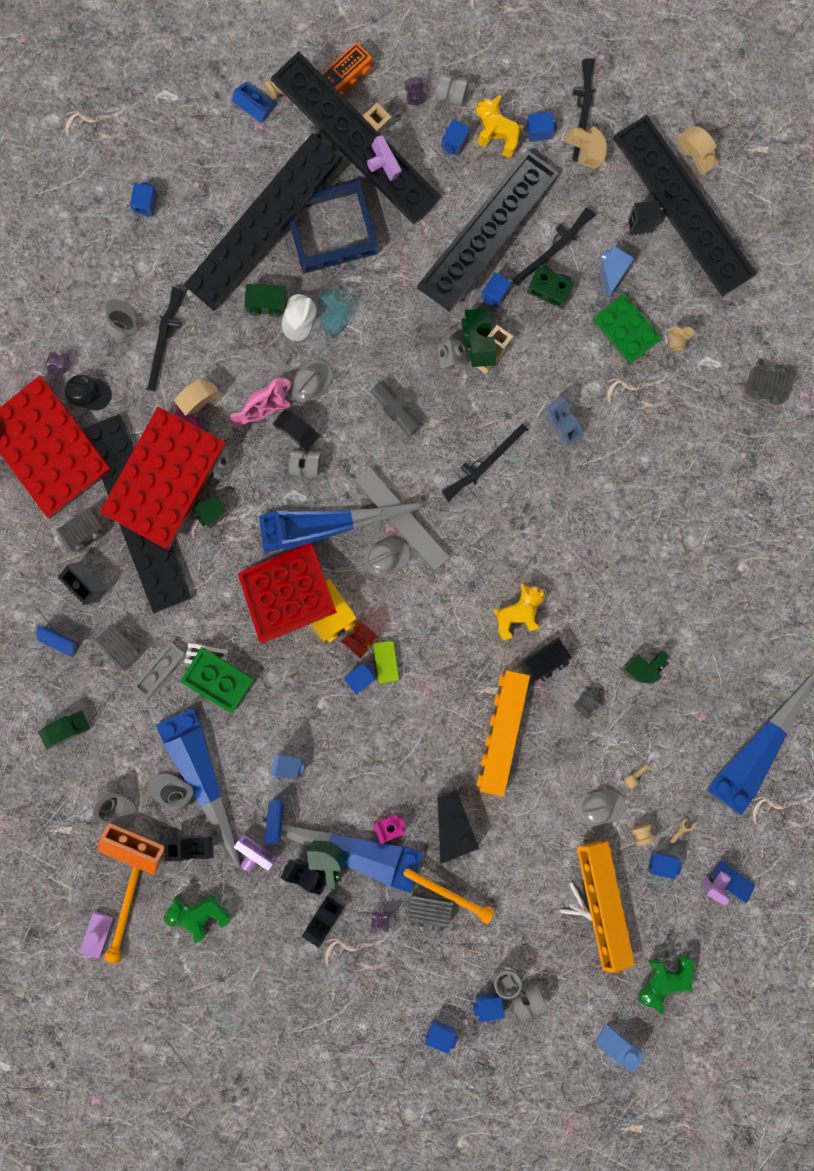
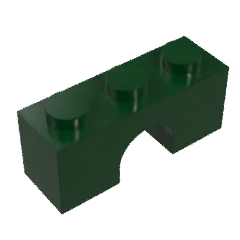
M489 309L465 310L464 318L461 319V330L465 331L463 333L464 345H468L466 347V358L470 359L471 367L496 366L497 349L494 337H487L491 331Z
M215 496L207 501H199L197 499L191 511L195 510L198 513L196 518L203 527L207 525L210 529L229 515L228 511Z

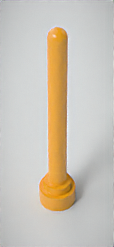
M132 867L112 947H109V950L105 953L104 960L107 962H121L122 953L120 945L140 869Z
M405 869L403 872L405 877L477 914L479 921L485 924H489L495 911L493 908L487 905L480 907L410 869Z

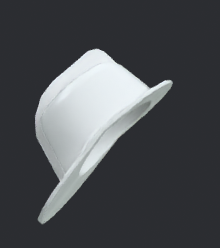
M296 294L289 298L281 326L285 336L292 341L303 340L310 332L317 312L311 298Z

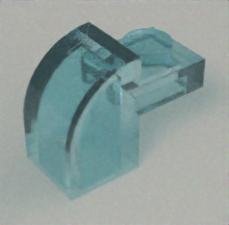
M322 289L317 294L318 299L328 311L319 318V322L334 339L347 326L349 318L348 309L343 298L337 302L336 297L331 292L327 293Z

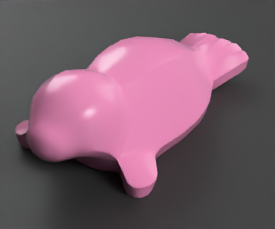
M279 377L275 378L268 386L252 393L246 400L242 411L230 415L234 425L240 428L247 422L260 420L278 409H289L291 404L285 397L291 387L290 380Z

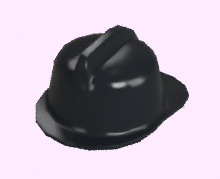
M76 375L69 379L65 385V396L74 405L97 411L108 406L111 401L112 394L109 386L99 379L87 375Z

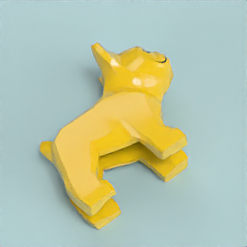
M501 95L494 99L485 98L476 104V113L482 119L483 129L477 144L486 147L492 138L505 139L506 144L502 155L511 158L517 149L518 139L524 126H519L516 122L504 117L500 113Z
M522 583L520 585L521 596L517 603L499 610L494 608L493 612L498 622V633L503 641L513 637L512 633L509 632L511 623H525L529 632L540 628L535 622L537 608L545 600V591L543 589L528 587Z

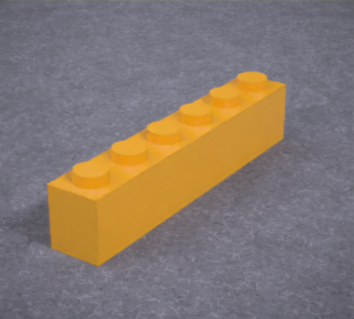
M505 670L504 674L499 676L498 686H501L500 694H496L494 699V706H497L495 714H491L489 725L492 726L491 734L487 733L485 746H488L487 754L482 755L480 766H484L483 772L478 774L476 782L480 792L504 797L528 688L529 675Z
M595 841L578 846L577 852L602 970L616 973L635 966L633 951L631 950L629 932L626 927L625 913L622 908L620 890L617 885L616 871L613 866L608 841Z

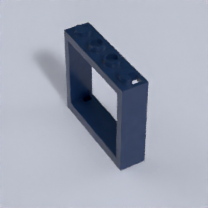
M347 181L344 185L328 186L325 190L316 191L303 207L357 194L369 242L305 258L293 218L289 225L303 274L378 254V245L360 181Z

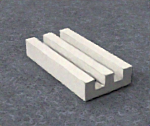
M188 643V651L186 652L187 656L184 663L191 664L193 661L191 656L197 655L196 652H192L193 648L200 649L204 647L212 652L223 653L222 659L227 661L229 650Z

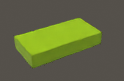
M393 641L374 643L379 684L399 681Z

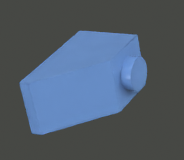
M613 246L611 251L607 250L601 258L603 264L600 269L606 295L609 297L634 260L633 257Z
M283 753L275 754L270 775L298 779L299 775L303 776L305 763H302L303 758Z
M607 1024L595 1040V1043L632 1073H634L645 1056L639 1047Z

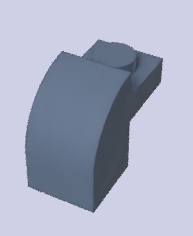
M563 396L546 407L548 412L546 417L551 427L567 446L584 435L580 422L571 414L567 400Z

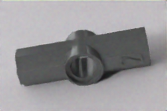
M384 380L373 387L370 391L372 395L384 407L383 410L394 422L396 421L409 437L422 427L420 421L409 410L410 408L402 397L397 396Z

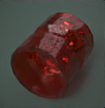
M359 621L353 627V633H348L341 642L361 659L368 651L367 646H372L379 639V636L362 621Z

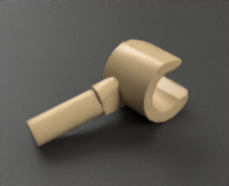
M646 764L634 774L624 778L627 788H633L638 785L636 778L649 768Z
M682 819L679 822V829L670 842L674 844L685 831H691L694 828V824H690L688 828H685L684 823L688 819Z

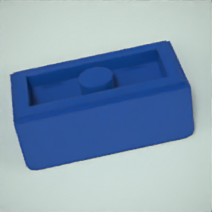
M247 82L234 90L232 101L261 123L265 121L277 105Z
M45 626L37 627L38 641L70 657L74 656L80 645L78 642Z
M276 799L268 804L266 844L281 843L284 803L281 799Z
M720 861L710 875V878L715 880L720 871L729 875L732 879L725 889L747 904L755 885L726 863Z

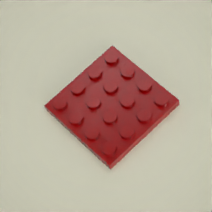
M312 542L238 573L255 631L261 644L337 613Z

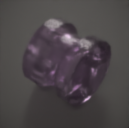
M51 351L47 359V370L52 372L56 370L61 374H66L69 367V355H58L56 352Z
M372 911V932L376 933L378 930H382L384 933H388L389 911H384L383 913Z

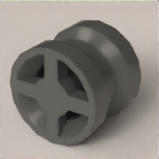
M585 693L581 696V700L573 705L588 719L591 717V712L599 708V705Z

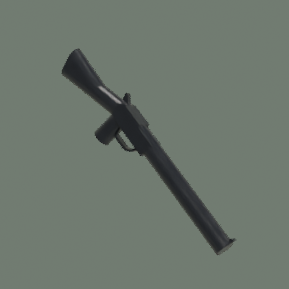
M594 58L582 60L584 89L574 87L572 94L578 96L577 106L581 108L578 127L586 130L592 94L596 91V89L592 90L591 84L595 63ZM579 97H584L582 106L578 103ZM574 146L572 157L574 162H578L580 148Z
M585 208L569 231L562 224H559L555 228L558 234L553 238L551 248L512 279L514 284L519 287V284L537 270L538 266L543 265L571 241L577 240L574 236L579 229L592 220L596 214L589 208ZM558 235H561L562 238L559 239L556 243H554V239Z
M173 286L169 307L164 316L160 315L161 321L148 387L145 388V390L155 392L166 340L172 337L174 328L181 329L182 321L173 320L172 317L185 292ZM169 327H173L171 335L167 337Z
M521 424L483 462L475 461L471 466L464 463L460 469L468 476L442 490V494L449 503L468 484L473 482L476 485V480L525 431H529L527 427ZM480 462L481 464L475 470L471 468L475 463Z

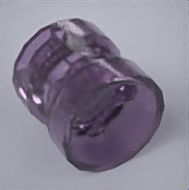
M413 77L404 82L405 90L408 92L406 97L409 105H419L426 101L422 78Z

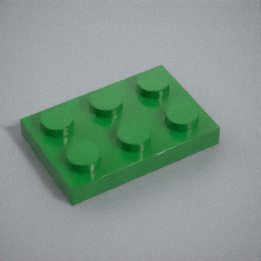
M625 294L593 318L595 324L629 365L662 339Z
M201 647L180 680V683L232 714L254 678L204 647Z

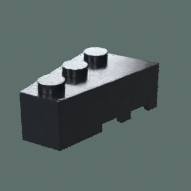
M455 788L437 795L440 864L478 850L479 847L457 789Z

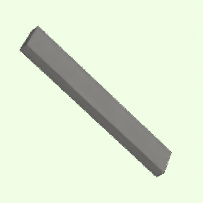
M371 468L356 480L358 486L378 508L403 505ZM410 512L388 518L434 571L450 559Z

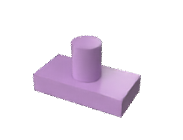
M383 135L378 136L371 146L376 156L367 160L368 167L372 172L383 167L389 180H395L402 170Z
M243 835L234 847L246 855L241 863V867L248 872H251L256 863L269 870L277 859V856L246 835Z
M720 871L714 881L705 876L701 884L706 894L722 905H727L730 899L724 889L732 878Z
M93 912L80 950L81 954L97 959L101 958L114 917Z

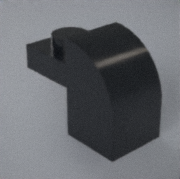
M285 409L272 424L276 429L288 435L297 445L307 451L320 436L302 418L292 411L289 412Z
M187 836L164 840L165 861L214 858L213 837Z
M297 858L289 860L280 877L286 882L297 884L309 893L321 895L326 886V876L323 871L309 870L308 863Z
M326 896L301 937L319 948L344 907Z

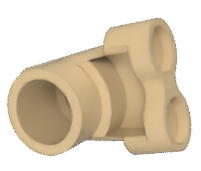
M672 327L668 332L669 349L672 351L685 350L686 340H690L694 335L693 328Z

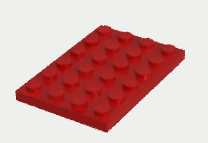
M39 375L0 407V427L2 430L0 454L47 518L51 519L112 470L43 376Z
M157 406L100 513L157 545L170 550L227 443Z

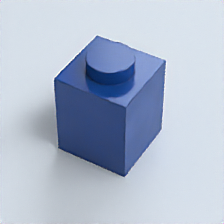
M552 112L528 115L526 124L529 142L553 138L554 131H557L556 119L552 118Z
M453 119L442 137L441 147L448 154L459 156L470 136V127Z
M145 182L141 184L134 183L130 207L134 213L153 216L158 195L154 186Z
M494 272L482 291L481 298L483 302L490 307L495 306L498 308L508 293L511 282Z
M362 664L345 676L344 679L357 695L376 680L373 677L376 673L370 665L365 666Z
M652 851L647 871L653 875L676 880V876L681 872L682 865L677 857Z
M497 993L476 996L477 1003H473L474 1015L479 1016L480 1022L505 1018L502 997Z
M432 1019L425 1037V1045L449 1054L450 1049H454L458 1041L456 1028Z

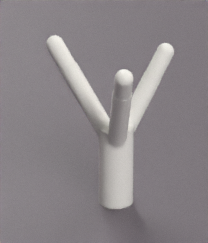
M571 882L569 885L582 908L570 904V907L574 910L561 909L560 913L583 915L592 921L590 910L587 909L577 889Z

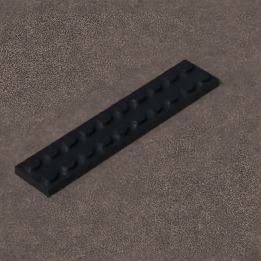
M299 51L271 77V81L413 225L440 199L441 195L386 139L385 141L402 170L397 179L390 181L383 167L373 172L369 169L367 160L376 156L371 146L375 138L381 136V134Z
M647 115L614 135V141L654 199L659 201L660 207H663V212L722 297L757 275Z
M311 133L185 282L184 286L210 309L215 311L341 163L342 157L314 133Z
M527 150L418 283L417 289L450 312L555 181L559 172Z
M120 414L83 428L85 434L112 469L101 478L108 496L134 450ZM119 524L153 613H158L192 599L172 546L170 550H167Z

